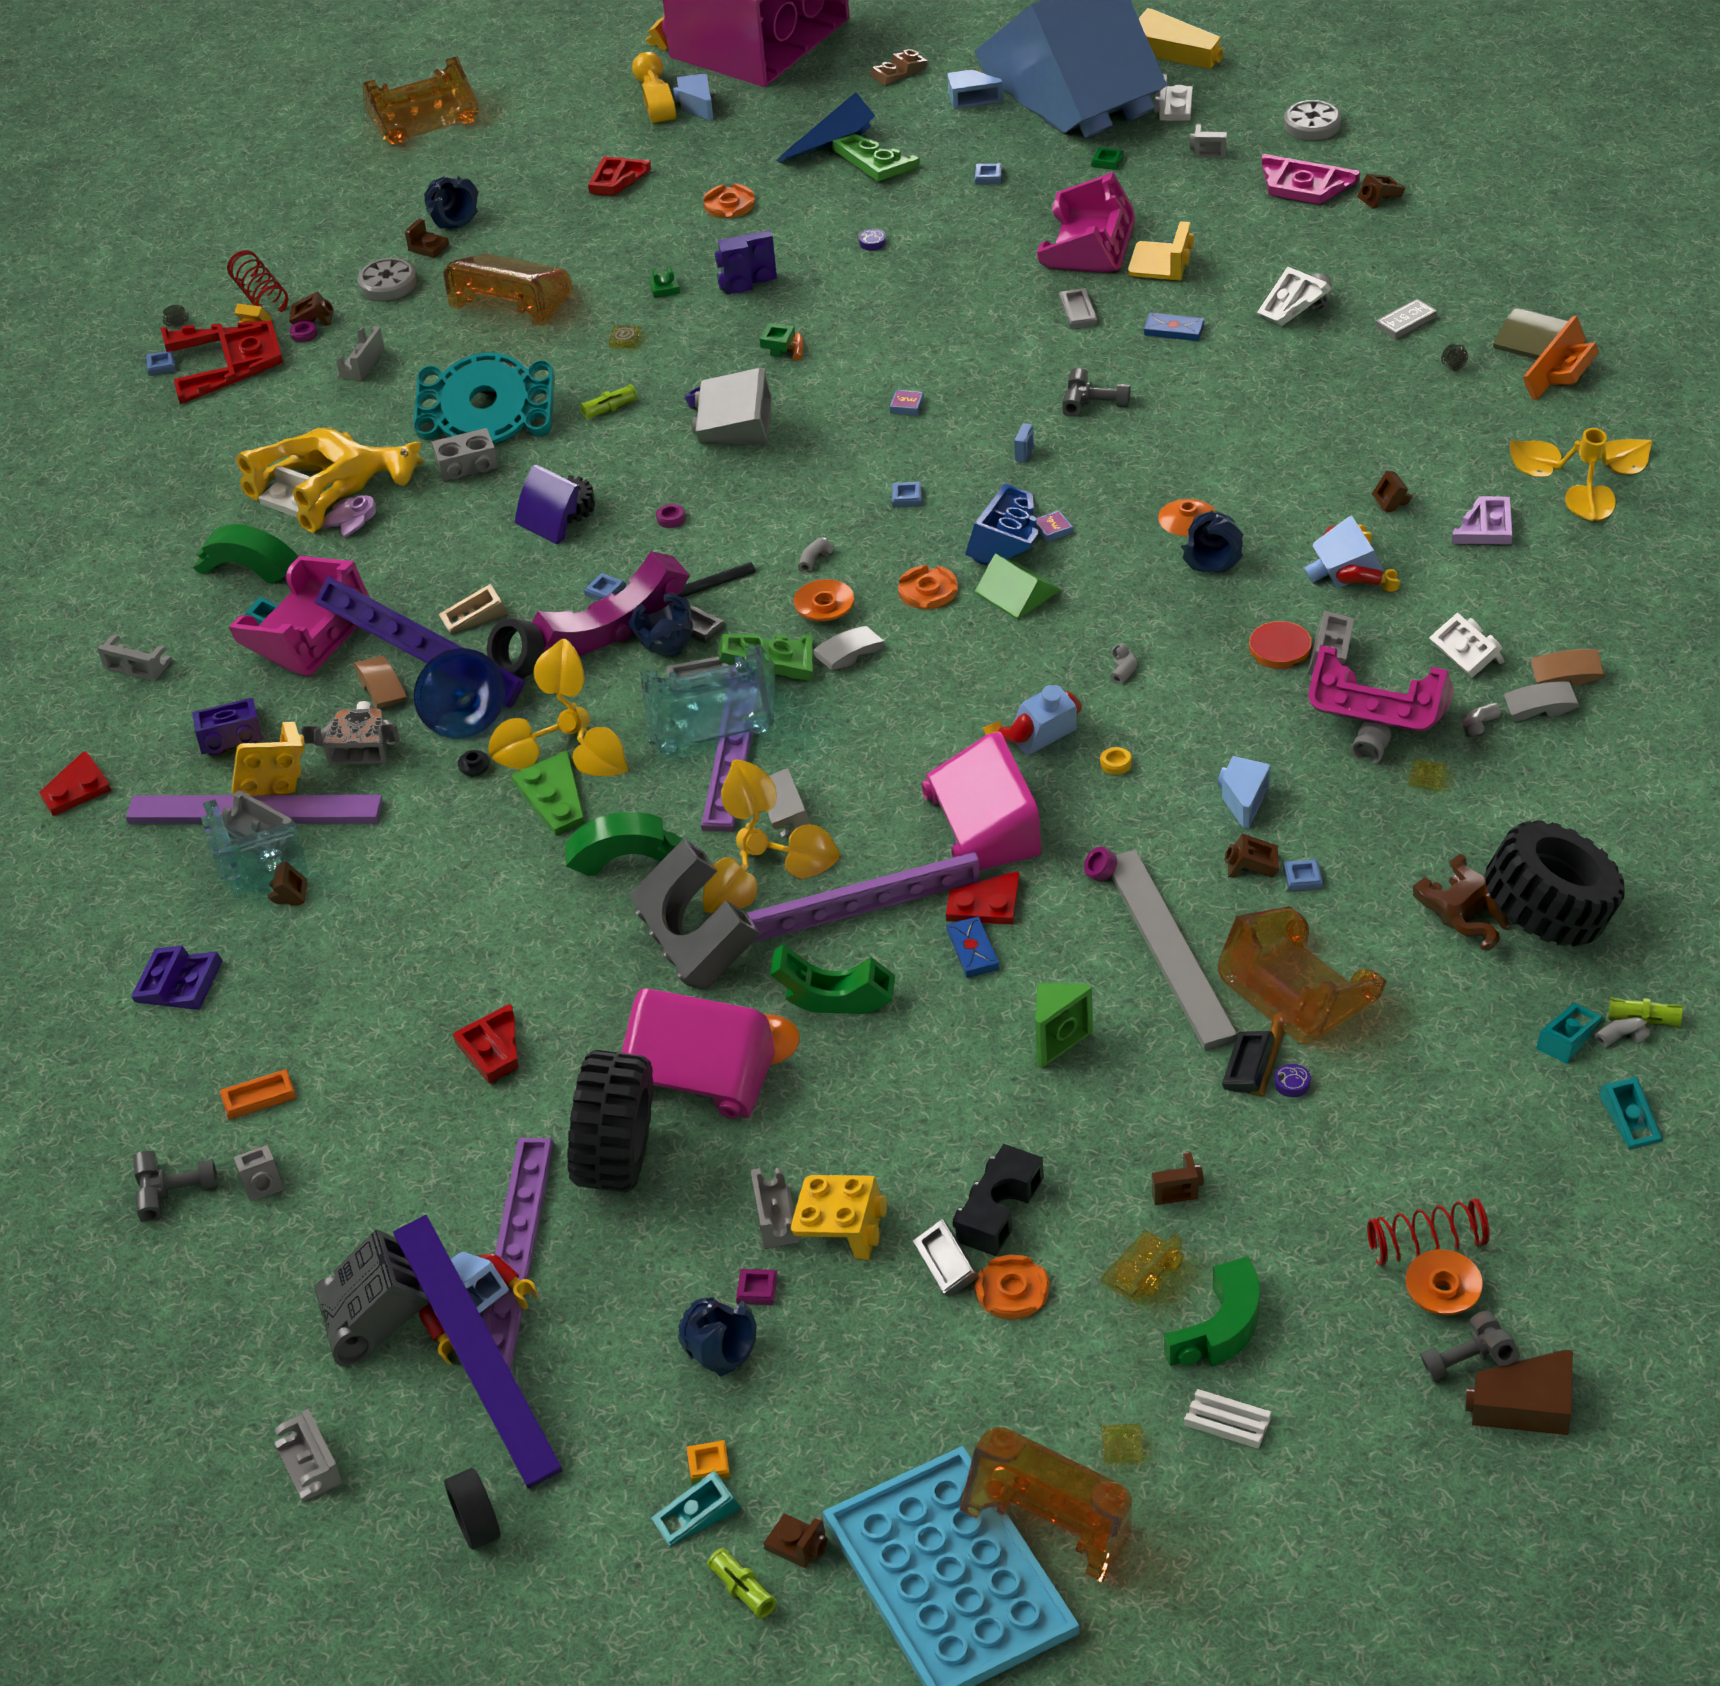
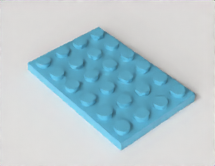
M963 1446L822 1511L824 1522L923 1686H975L1080 1634L1078 1622Z

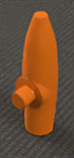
M799 332L796 333L792 345L788 348V350H792L794 361L802 360L804 344L802 335Z

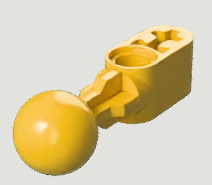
M643 52L634 59L632 73L637 81L643 83V97L651 123L676 120V109L669 85L660 79L664 69L662 60L652 52Z

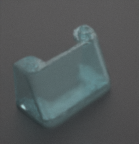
M756 645L745 648L746 658L743 660L741 656L735 657L734 665L679 677L675 672L669 673V678H661L657 676L655 669L640 673L648 742L655 749L660 750L661 753L669 754L678 751L681 747L746 732L760 733L767 731L769 726L775 722V669L773 661L763 647Z

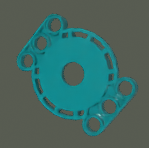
M491 352L472 354L462 358L449 366L443 373L436 366H426L419 371L417 376L413 423L415 432L419 438L430 440L438 437L442 432L446 436L452 437L487 428L493 444L509 439L524 426L531 435L544 436L550 432L553 421L555 388L553 368L549 362L539 360L532 363L527 369L521 362L511 356ZM502 361H503V362H506V363H509V364H512V365H514L515 367L512 368V367H510L509 365L502 363ZM540 370L549 372L548 376L544 379L534 378L535 374ZM428 376H438V380L434 384L424 383ZM493 391L497 394L496 401L488 408L479 409L471 404V399L479 392ZM536 395H547V399L544 402H533V398ZM427 399L437 400L436 404L431 408L422 407V404ZM536 418L546 419L545 423L540 427L531 425L532 421ZM425 423L435 424L434 428L429 432H422L420 430L421 426Z

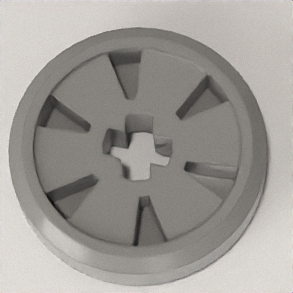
M1307 100L1298 102L1290 106L1284 113L1285 131L1289 135L1301 140L1317 141L1327 139L1335 135L1341 128V112L1334 105L1324 101Z
M383 258L373 261L362 268L357 276V281L361 294L366 298L376 301H390L409 294L417 284L415 268L410 262L398 258Z

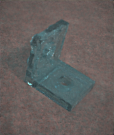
M216 799L203 803L207 815L201 817L206 836H213L208 838V845L213 859L220 858V860L215 861L220 880L227 878L233 897L269 886L270 881L274 879L276 866L284 861H287L302 875L309 873L294 821L230 841ZM270 855H277V857L272 861H263L266 857Z

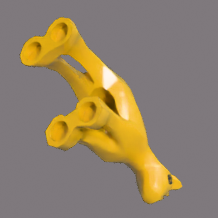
M329 427L316 428L306 434L284 439L273 445L246 450L236 456L238 468L243 474V477L240 479L241 488L245 495L256 501L264 493L267 485L275 479L274 468L278 465L290 470L321 471L311 476L305 482L295 486L293 490V497L298 504L299 510L296 512L297 519L301 527L312 534L323 526L327 508L338 500L362 490L374 474L388 471L394 483L405 486L410 481L415 466H420L424 463L423 459L417 454L421 448V442H412L398 447H370L353 441V438L347 432L340 433ZM290 456L289 458L268 467L269 464L277 461L278 459ZM333 483L332 487H330L321 494V491L325 487Z

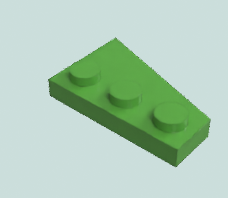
M856 134L833 140L832 150L876 181L902 174L920 166V158L912 155L908 159L901 156V151L894 148L890 150L881 149L878 142Z
M722 634L719 643V662L733 667L740 666L754 669L762 673L787 676L790 679L810 681L813 672L812 635H802L800 640L788 639L787 635L776 634L775 639H762L757 634Z
M567 750L511 775L514 785L555 836L584 824Z

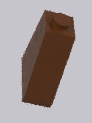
M1561 1350L1514 1362L1507 1366H1499L1476 1372L1474 1388L1467 1387L1465 1411L1473 1412L1472 1425L1568 1435L1571 1419L1573 1350Z

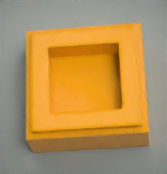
M725 1440L686 1447L692 1484L698 1483L714 1470L721 1479L731 1478Z

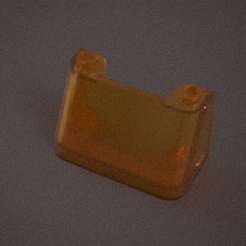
M458 56L446 59V68L441 72L439 69H435L434 77L389 90L387 83L382 84V88H380L375 80L363 83V105L385 142L397 144L410 136L459 122L463 124L470 123L478 115L479 104Z
M483 253L454 260L443 271L449 307L461 309L466 302L471 303L475 299L476 293L517 301L520 313L527 311L533 317L532 323L542 326L548 322L573 291L570 275L561 268Z
M1291 906L1238 915L1235 918L1218 960L1219 976L1225 984L1270 1020L1278 1019L1283 1026V1030L1300 1043H1311L1320 1040L1376 1002L1381 996L1387 980L1371 969L1358 970L1354 973L1350 982H1348L1305 948L1309 936L1308 923ZM1277 1014H1282L1284 1018H1280Z
M995 1427L989 1429L975 1446L959 1510L977 1519L981 1511L989 1507H997L996 1512L1004 1515L1013 1502L1081 1536L1075 1551L1082 1555L1083 1553L1087 1555L1088 1565L1085 1574L1104 1582L1128 1542L1132 1529V1497L1127 1488L1007 1428Z

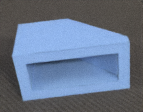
M975 70L947 73L948 93L953 109L1003 102L1002 79Z
M707 74L677 77L678 87L673 88L675 103L680 102L681 110L712 120L713 112Z
M1232 756L1227 768L1223 767L1220 771L1218 786L1222 787V799L1244 828L1249 829L1270 786V764Z

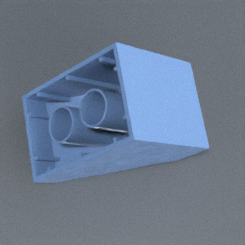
M1041 0L1028 6L974 51L984 74L1002 79L1003 90L1012 95L1018 103L1040 115L1050 126L1063 133L1080 127L1085 139L1111 128L1113 124L1109 115L1123 110L1127 121L1151 112L1155 109L1151 97L1168 86L1131 0Z

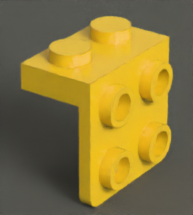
M1179 222L1173 244L1137 242L1128 267V275L1132 277L1181 281L1185 266L1189 265L1190 250L1194 249L1195 234L1190 233V222Z
M282 722L280 742L242 743L237 746L231 788L233 795L238 790L250 796L286 795L296 792L297 778H300L301 775L300 758L301 753H304L305 743L304 736L298 733L295 722Z
M809 1175L803 1181L791 1223V1231L794 1236L847 1237L854 1258L869 1260L873 1246H877L879 1243L880 1231L878 1225L880 1218H884L887 1213L886 1197L881 1195L875 1176Z

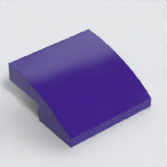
M538 465L532 466L520 494L515 524L555 544L560 543L565 539L567 516L576 512L579 485Z
M183 945L156 948L131 998L137 1003L200 1009L223 960L217 951L188 954Z

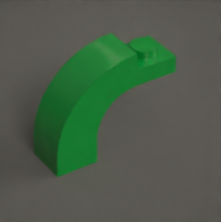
M232 524L213 530L197 553L199 559L193 569L198 573L205 574L221 563L235 562L252 569L266 583L273 584L286 576L288 568L299 556L279 538L264 530L247 525Z
M641 812L612 813L589 821L565 843L566 867L587 876H595L609 861L622 855L639 854L661 862L683 838L673 832L663 830L661 817Z
M785 944L774 950L770 972L772 977L787 987L785 998L787 1001L799 1008L816 1013L866 1014L877 1010L892 1001L896 976L872 957L848 970H824L810 964Z
M1248 1256L1213 1266V1289L1222 1306L1212 1318L1205 1322L1164 1334V1355L1170 1366L1179 1363L1191 1365L1206 1355L1211 1367L1238 1354L1250 1341L1259 1319L1260 1287L1257 1273Z

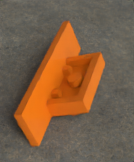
M1577 316L1570 318L1523 376L1525 387L1532 399L1538 400L1549 385L1563 384L1569 386L1576 383L1581 374L1591 365V362L1599 353L1596 342L1583 344L1586 338Z

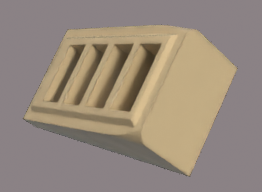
M489 584L441 612L439 616L450 634H454L509 613L492 585ZM466 612H469V613H470V614L467 615L466 617H464V615H463V613H466ZM457 616L459 621L454 623L452 617Z

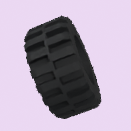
M1542 820L1527 821L1509 830L1486 867L1485 881L1488 894L1491 899H1495V906L1499 911H1504L1508 915L1507 919L1513 924H1519L1523 927V931L1532 935L1533 933L1539 936L1540 940L1548 943L1554 941L1560 946L1571 944L1575 947L1595 941L1602 934L1625 897L1623 876L1619 873L1616 863L1609 860L1608 854L1602 848H1597L1589 838H1583L1578 835L1577 831L1571 828H1562L1561 824L1554 822L1546 824Z
M602 1050L592 1051L585 1056L580 1074H578L576 1091H574L573 1107L570 1115V1130L568 1132L567 1168L569 1179L576 1186L626 1193L637 1185L646 1152L653 1101V1068L651 1066L652 1063L646 1057Z

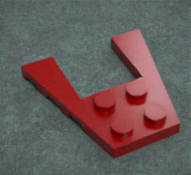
M272 320L238 322V327L225 328L222 327V324H211V328L195 329L194 325L182 326V330L168 331L167 327H161L166 352L221 341L227 367L173 379L179 403L183 404L283 363Z

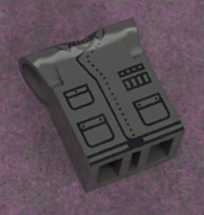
M377 1229L333 1271L335 1276L321 1279L314 1288L321 1315L324 1318L325 1330L334 1361L342 1367H348L370 1356L375 1348L376 1341H384L429 1303L396 1238Z

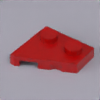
M603 156L588 184L589 193L614 196L650 172L652 169L651 161Z
M84 751L39 791V794L52 816H55L111 791V788L88 752Z
M1011 872L950 890L946 909V921L959 922L979 917L981 923L1013 925L1020 880L1019 872Z
M510 1003L453 1033L455 1044L488 1083L519 1068L513 1007Z

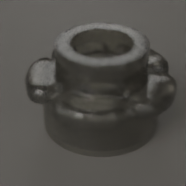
M171 305L163 311V323L166 326H181L189 320V314L185 313V309L181 305Z
M1460 344L1448 345L1441 356L1442 364L1453 371L1463 368L1468 360V352Z

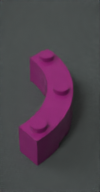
M650 551L639 569L628 579L630 584L620 593H611L589 605L586 611L573 614L571 611H537L532 623L538 626L543 635L544 652L559 640L567 639L578 655L582 656L616 641L623 642L629 639L634 634L628 625L633 610L638 605L643 604L646 608L643 614L645 615L665 608L671 603L664 602L663 596L666 593L678 595L690 575L674 556Z

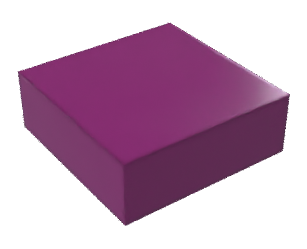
M740 1269L736 1303L740 1304L743 1300L745 1304L774 1305L778 1278L777 1270Z

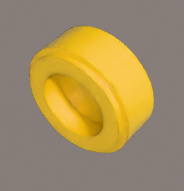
M1108 748L1100 755V767L1108 774H1124L1132 767V755L1124 748Z

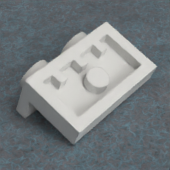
M1163 74L1164 79L1167 83V74ZM1166 86L1157 92L1155 97V113H1159V120L1190 121L1193 86Z
M278 465L274 468L276 482L259 497V502L261 505L297 517L296 512L299 510L298 504L293 497V490L295 486L305 482L310 476Z
M1458 612L1429 637L1438 649L1471 678L1493 659L1500 665L1505 662L1499 652L1503 649L1499 642L1491 635L1486 638L1482 634L1483 630L1472 618L1466 620Z

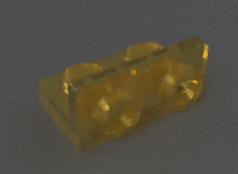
M1145 1229L1102 1275L1101 1284L1137 1305L1146 1295L1153 1297L1160 1288L1165 1274L1168 1271L1174 1273L1182 1263V1237L1174 1234L1168 1241H1165Z

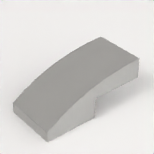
M862 626L828 639L814 649L813 655L830 670L846 668L856 663L858 655L875 653L882 649L884 640L867 626Z
M1570 682L1540 683L1504 694L1514 721L1525 720L1545 711L1548 717L1559 716L1580 707Z

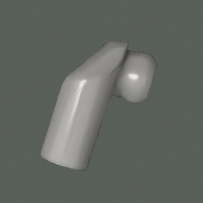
M1491 703L1471 710L1463 721V727L1467 728L1468 735L1474 737L1484 733L1485 727L1482 723L1500 718L1499 706L1497 703Z

